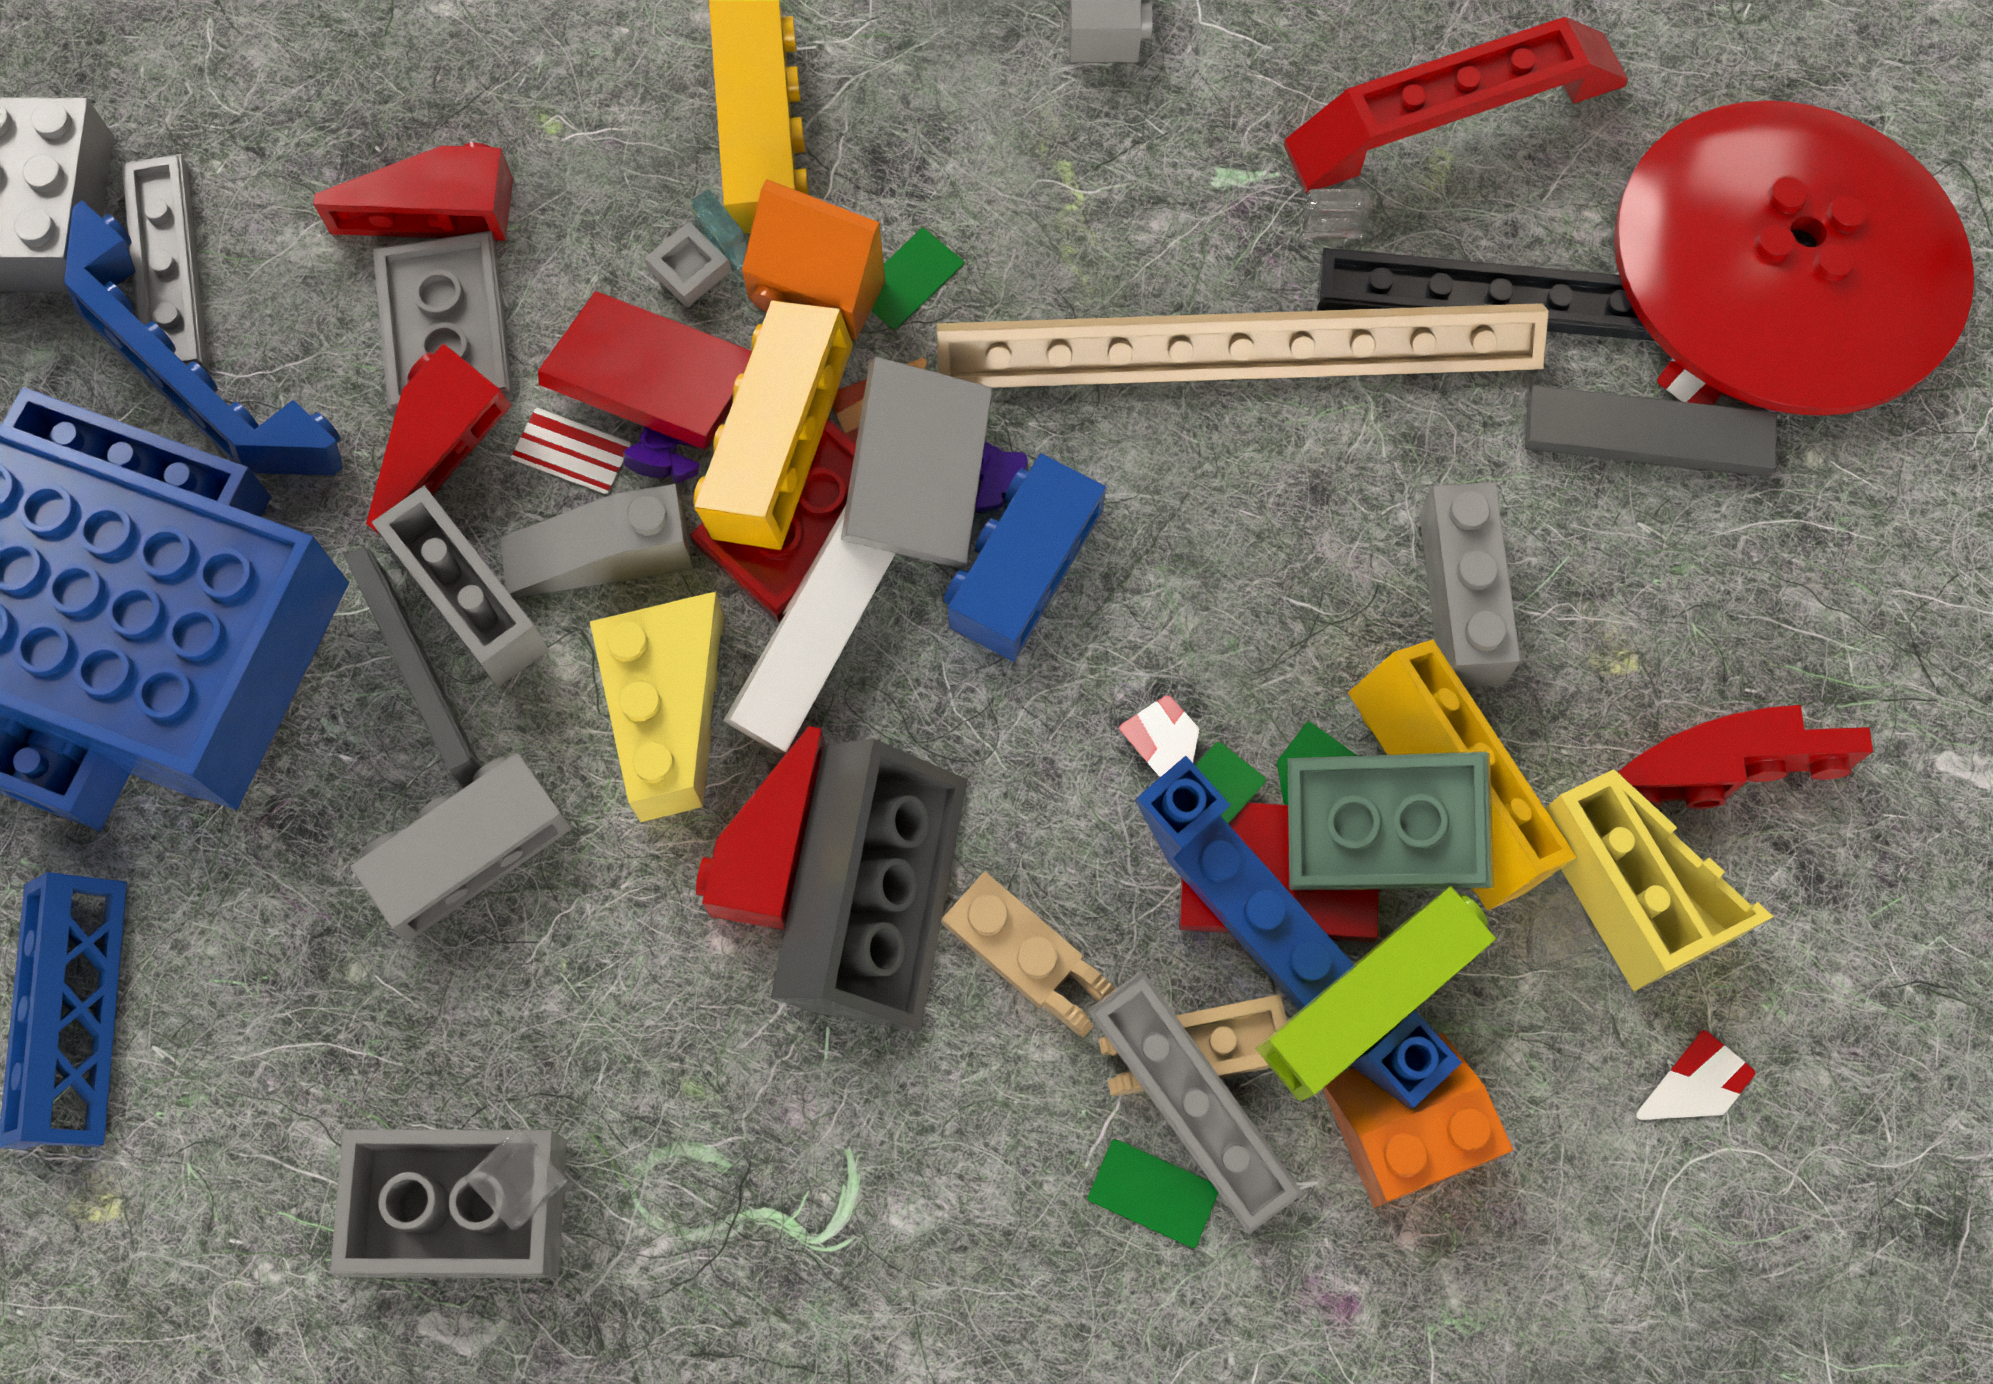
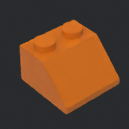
M766 179L760 192L742 267L748 299L766 313L771 301L840 309L850 338L857 341L885 283L880 222Z
M1443 1032L1437 1035L1462 1063L1412 1109L1406 1107L1354 1068L1341 1072L1322 1089L1373 1208L1392 1202L1514 1151L1485 1085Z

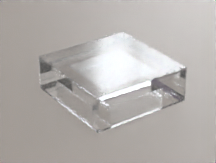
M1309 190L1302 217V239H1361L1370 212V190Z
M518 1127L464 1178L514 1231H517L568 1181V1178Z

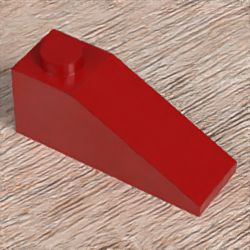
M478 142L466 143L463 146L441 145L315 193L313 205L327 230L333 235L446 238L492 231L496 241H506L513 177L501 147H491Z
M444 343L434 354L431 352L426 353L416 361L408 373L407 380L409 382L401 391L366 524L378 534L379 532L371 523L422 486H425L433 496L512 406L496 385Z
M807 727L716 839L713 857L702 858L696 880V895L703 896L702 904L710 917L785 930L823 745H825L821 728Z

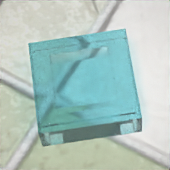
M708 189L691 200L696 227L729 259L731 271L734 272L743 266L747 250L744 233Z

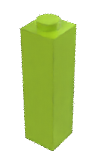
M1450 886L1419 909L1255 1049L1299 1102L1316 1095L1496 940L1486 927L1488 919L1485 913L1470 897L1464 894L1458 895Z

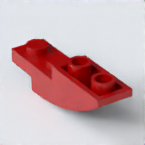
M1801 705L1767 707L1730 714L1698 724L1668 737L1638 755L1619 770L1618 773L1656 808L1662 805L1661 801L1685 800L1687 808L1708 809L1726 804V799L1742 787L1747 780L1751 782H1768L1786 777L1787 772L1810 771L1811 778L1816 780H1829L1848 776L1852 773L1851 769L1873 753L1870 727L1805 729Z

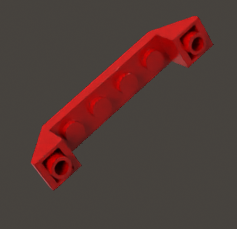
M1565 16L1347 88L1284 140L1283 146L1307 194L1360 176L1368 150L1562 85L1572 103L1575 104L1625 87L1628 78L1603 32Z

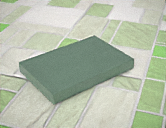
M1488 752L1288 758L1290 890L1447 889L1450 886L1453 889L1494 888L1490 754Z

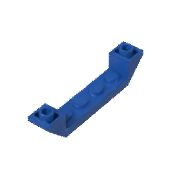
M83 200L72 207L64 283L77 314L232 462L248 467L252 473L335 475L343 468L337 445L341 438L334 426L322 414L315 412L310 416L298 403L292 400L259 426L253 416L240 403L235 401L228 405L215 393L218 391L215 382L198 363L192 361L186 365L174 354L176 348L173 342L156 323L150 321L144 325L132 314L134 308L131 302L117 287L119 283L136 272L127 249L132 244L131 238L114 217L106 214L101 218Z
M1186 755L1135 799L1168 863L1299 1010L1354 965L1221 817L1231 805ZM1414 1010L1350 1064V1066L1406 1107L1412 1109L1462 1062Z

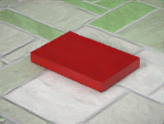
M595 291L538 369V382L542 387L706 450L715 436L718 427L722 425L733 404L735 380L739 374H744L752 351Z
M829 418L825 424L781 550L713 540L703 523L690 534L692 543L778 623L785 616L782 613L847 503L856 442Z
M1247 802L1229 822V826L1332 940L1374 943L1378 939L1379 890H1290L1288 805ZM1181 877L1179 930L1230 933Z

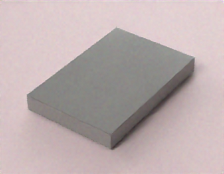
M492 231L373 248L388 410L393 418L396 414L401 391L409 382L407 376L412 366L426 353L431 352L434 354L443 343L496 385L508 401L514 400L497 246Z
M874 357L869 363L841 540L956 568H961L967 563L992 387Z

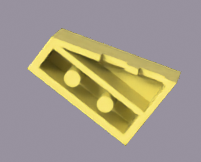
M716 591L590 621L627 799L640 822L703 807L712 733L710 727L712 707L718 681V655L725 620Z
M1614 769L1559 795L1545 808L1577 856L1562 867L1561 870L1634 992L1740 938L1774 917L1759 902L1751 905L1721 878L1725 871L1710 857L1703 861L1673 833L1677 827Z

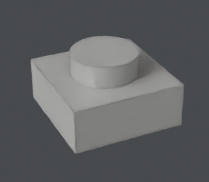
M690 221L644 258L647 269L686 308L731 272L729 259Z

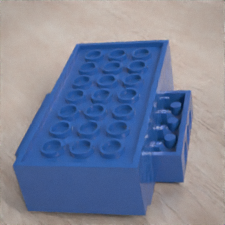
M22 386L5 419L0 423V794L101 832L130 774L196 799H206L233 810H238L350 583L312 535L262 518L272 496L248 467Z

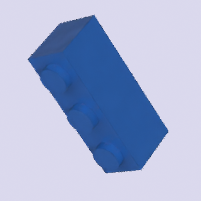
M1042 453L1038 455L1029 471L1024 468L1019 469L1010 483L1005 496V501L1010 504L999 521L991 518L986 523L975 545L974 550L979 553L969 572L960 569L956 573L946 591L944 603L948 604L949 628L1015 662L1102 514L1106 486Z

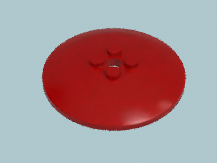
M1769 100L1740 102L1702 112L1669 130L1650 147L1630 176L1618 205L1614 230L1616 264L1627 298L1640 322L1660 347L1685 370L1707 385L1748 404L1778 412L1816 416L1848 414L1882 405L1907 393L1924 381L1946 358L1957 343L1966 325L1974 290V266L1966 231L1954 205L1932 174L1913 155L1878 130L1838 112L1808 104ZM1791 230L1808 232L1816 240L1817 247H1806L1799 244Z

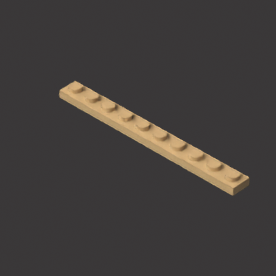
M1543 303L937 323L938 373L996 388L1537 370L1544 367L1549 311Z

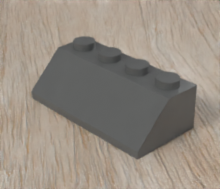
M876 739L823 745L771 999L821 1015L921 1031L968 779Z

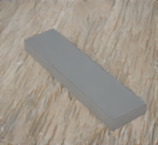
M181 154L122 164L128 235L132 241L130 257L136 270L132 274L136 318L144 325L150 321L156 323L173 342L176 348L174 354L186 365L195 361L206 372H209L188 164Z
M1142 970L1087 1010L1248 1234H1251L1303 1195V1192Z

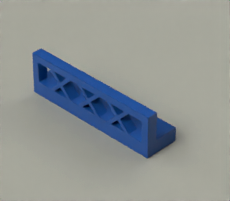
M46 872L24 884L0 1118L1 1149L25 1150L39 1145L99 1147L104 1145L127 886L125 881ZM72 893L105 896L103 924L88 936L70 916ZM69 936L76 946L67 952ZM102 936L100 951L94 942ZM81 952L99 972L97 989L82 1001L64 982L66 964ZM63 1002L70 1011L61 1018ZM96 1002L94 1017L87 1008ZM76 1018L93 1037L91 1055L74 1068L58 1049L59 1032ZM57 1069L58 1072L63 1076V1078L55 1084V1074ZM88 1069H90L89 1084L81 1076ZM71 1085L87 1104L85 1129H50L53 1099Z

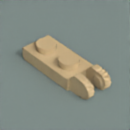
M986 871L981 874L941 919L942 924L1036 1007L1041 1009L1044 1006L1082 1038L1093 1028V1024L1082 1009L1072 1004L1056 991L1069 976L1081 984L1098 1002L1116 989L1096 969L1083 961L1084 956Z
M1278 994L1176 1015L1220 1078L1271 1068L1255 1048L1287 1022L1281 995ZM1106 1036L1099 1039L1103 1055L1119 1056ZM1131 1071L1118 1074L1113 1079L1108 1080L1112 1096L1145 1091Z

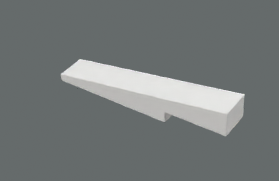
M846 506L782 613L785 616L723 722L776 753L787 752L896 554L841 540Z

